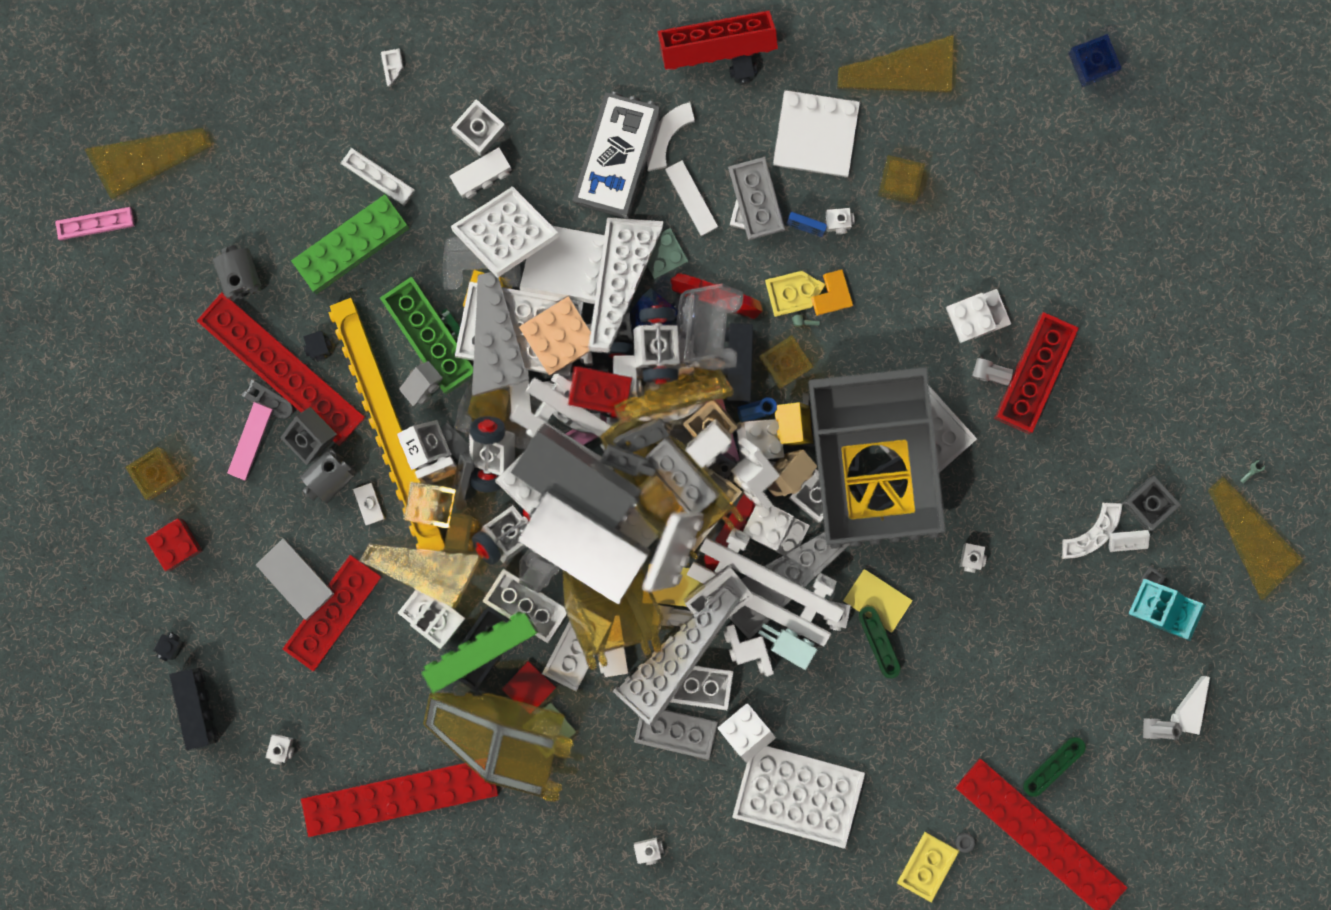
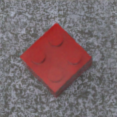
M177 518L145 538L163 569L169 572L202 552L190 529L181 518Z

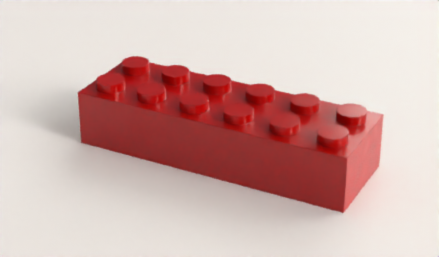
M770 11L657 31L665 70H674L683 66H695L705 62L712 63L721 59H733L743 55L750 56L754 53L771 52L778 49L776 29Z
M1045 312L1039 315L994 416L995 420L1026 434L1033 432L1078 331V327Z

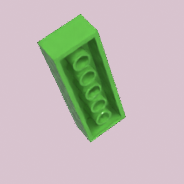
M383 195L292 259L291 262L311 290L317 295L409 230V227L387 196Z
M412 276L380 297L422 362L429 361L443 379L438 385L445 395L473 377V366L468 359L455 357L457 342Z
M521 611L510 616L511 621L508 623L502 621L493 626L494 631L490 633L485 631L476 636L477 641L473 643L467 641L459 646L460 650L458 652L450 651L441 657L443 660L439 663L436 660L424 666L425 671L421 673L432 692L435 693L539 633L528 613L522 614Z

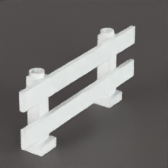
M554 374L551 379L554 382L552 388L533 378L526 392L543 403L535 415L517 405L510 419L527 429L526 434L532 438L538 429L546 423L601 462V456L547 422L554 410L604 441V437L615 428L581 407L567 405L568 399L563 395L566 391H570L571 382L562 376ZM644 447L633 453L645 458L651 451ZM606 465V466L609 467L611 470H613L614 472H616L617 474H619L621 477L624 478V476H623V474H622V472H621L620 470L615 469V468H613V467H610V466ZM634 478L642 493L646 484Z
M733 527L726 541L729 543L728 547L706 537L699 551L720 562L714 572L693 562L687 573L688 576L705 584L728 567L749 576L804 605L805 608L801 615L798 616L752 591L751 593L755 597L746 603L745 606L793 630L798 635H803L825 646L831 633L811 623L816 612L838 623L845 609L824 599L826 594L831 596L837 581L819 572L813 586L815 590L811 592L738 554L740 549H745L750 539L749 535Z

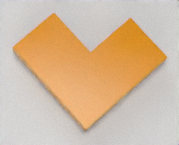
M843 270L824 274L823 278L828 293L811 298L816 316L852 307L853 304Z

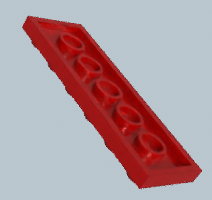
M349 555L328 585L335 594L308 620L303 619L283 647V650L314 672L382 576L354 556Z

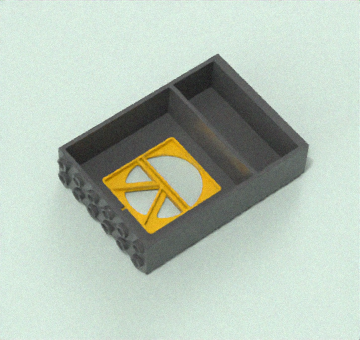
M927 367L809 380L826 546L830 545L831 549L842 548V544L850 543V547L862 546V542L867 541L870 542V545L881 544L882 540L889 539V543L901 542V538L908 537L909 541L921 540V536L928 535V539L940 538L941 534L945 533ZM873 445L886 446L894 450L902 458L907 471L848 477L849 466L855 455L862 449ZM908 480L907 489L902 498L897 495L888 481ZM878 482L895 504L890 509L875 511L867 508ZM869 483L861 502H857L849 489V485Z

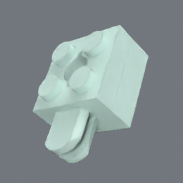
M763 623V628L777 635L775 639L761 630L758 632V634L774 642L770 650L806 670L817 649L813 648L815 644L806 638H803L801 641L796 638L798 634L788 628L786 631L781 629L778 632Z

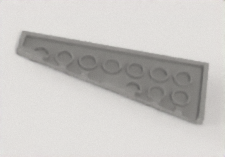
M824 532L764 567L804 588L850 543L842 544V548L831 549L830 545L826 546ZM749 576L741 579L750 591L782 608L791 600V598ZM745 605L729 617L748 639L762 628L763 623L766 624L770 620V618Z
M723 587L708 601L709 604L700 612H696L690 622L680 627L681 630L676 635L667 639L652 653L653 656L647 662L638 666V670L633 675L624 679L625 682L619 688H615L613 692L648 725L654 726L741 599L728 588Z

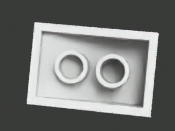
M728 567L685 598L684 602L689 610L695 614L709 604L708 601L723 587H726L741 599L730 614L732 616L755 596L732 568Z

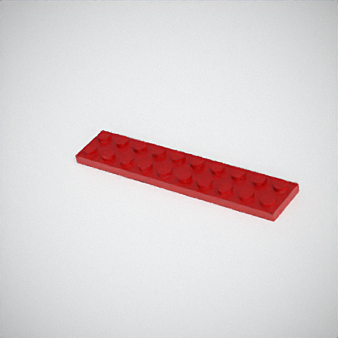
M221 292L196 320L296 409L303 412L311 407L337 434L333 441L339 446L346 441L365 419L359 411L232 300L227 299L224 293Z
M487 758L476 760L475 762L485 770ZM466 762L301 798L308 837L495 797L498 796L495 782L486 780Z
M980 758L955 786L961 794L1092 909L1109 910L1128 888Z

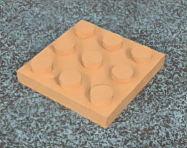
M566 297L519 326L549 376H552L590 352L589 341L591 332L569 297Z

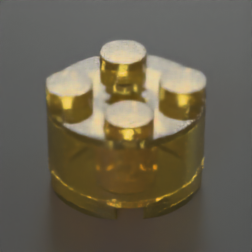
M501 388L474 397L471 395L468 415L470 414L472 418L471 421L473 422L479 417L491 416L502 420L504 423L509 406L508 391Z
M649 476L637 487L641 490L638 498L640 499L639 503L650 515L652 513L657 515L655 519L658 521L676 505L675 501L677 498L671 491L667 492L662 487L664 483L659 477Z

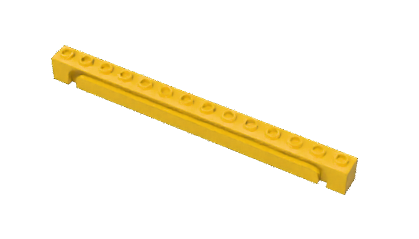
M349 298L330 306V319L332 323L336 322L338 327L335 330L339 341L342 340L345 347H342L344 356L350 359L351 365H349L352 376L356 375L358 381L355 383L359 394H363L365 400L362 401L365 411H369L371 415L369 422L372 429L377 431L378 436L375 437L379 447H383L385 454H382L385 464H389L391 468L389 475L392 483L396 482L398 490H396L399 501L403 500L405 507L402 510L405 518H409L412 524L409 526L413 537L416 536L418 540L416 544L417 550L424 557L446 550L445 541L425 488L416 476L415 471H417V468L411 470L397 434L403 430L354 300Z

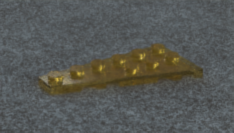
M953 35L895 51L881 57H874L867 61L839 67L837 88L951 93Z
M199 128L84 150L109 197L113 200L213 145L205 130Z
M712 359L704 367L700 365L695 367L694 372L678 375V380L659 385L658 389L654 391L649 389L645 391V395L639 398L632 397L615 405V412L621 423L630 422L659 413H667L696 404L733 396V389L714 359Z
M1221 477L1208 489V492L1217 511H1219L1225 528L1232 538L1231 540L1250 576L1252 584H1254L1260 600H1263L1303 559L1227 480Z
M368 544L360 561L455 609L482 557L480 555H465L463 553L455 554L444 551L415 550L404 547L396 548Z

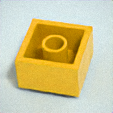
M800 402L777 405V410L775 411L776 421L779 422L777 437L781 444L788 446L813 444L810 406Z

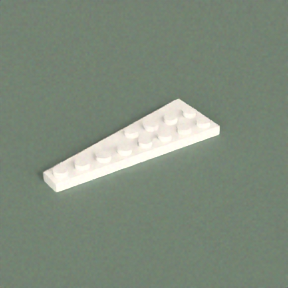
M607 218L589 351L609 352L663 230V221Z

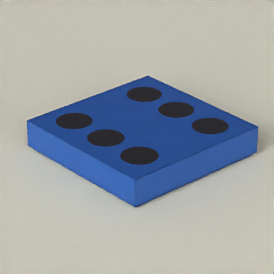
M794 212L790 213L787 225L819 237H823L827 227L825 223Z

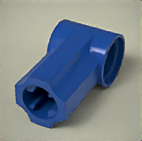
M767 397L760 401L737 407L739 420L742 423L762 417H769L776 411L777 404L774 399ZM763 403H768L771 406L770 412L763 409Z

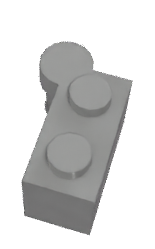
M427 361L415 367L399 390L412 406L423 405L432 397L431 393L439 388L438 384L443 378L433 365Z

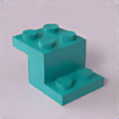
M1143 579L1129 614L1149 622L1160 630L1190 641L1206 605L1189 599L1174 589Z

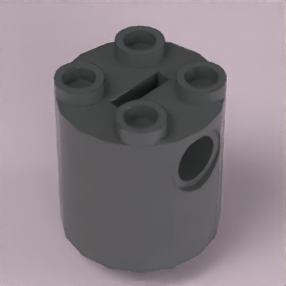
M236 245L228 246L221 250V255L213 259L224 296L227 299L233 298V301L243 299L244 294H256L262 291V285L248 248L237 249Z
M329 448L300 476L301 480L307 485L303 492L313 501L319 497L325 503H328L357 472L349 464H346L337 452Z

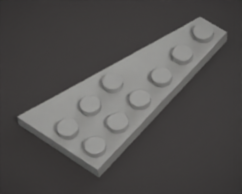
M492 272L478 275L473 397L529 381L499 278Z

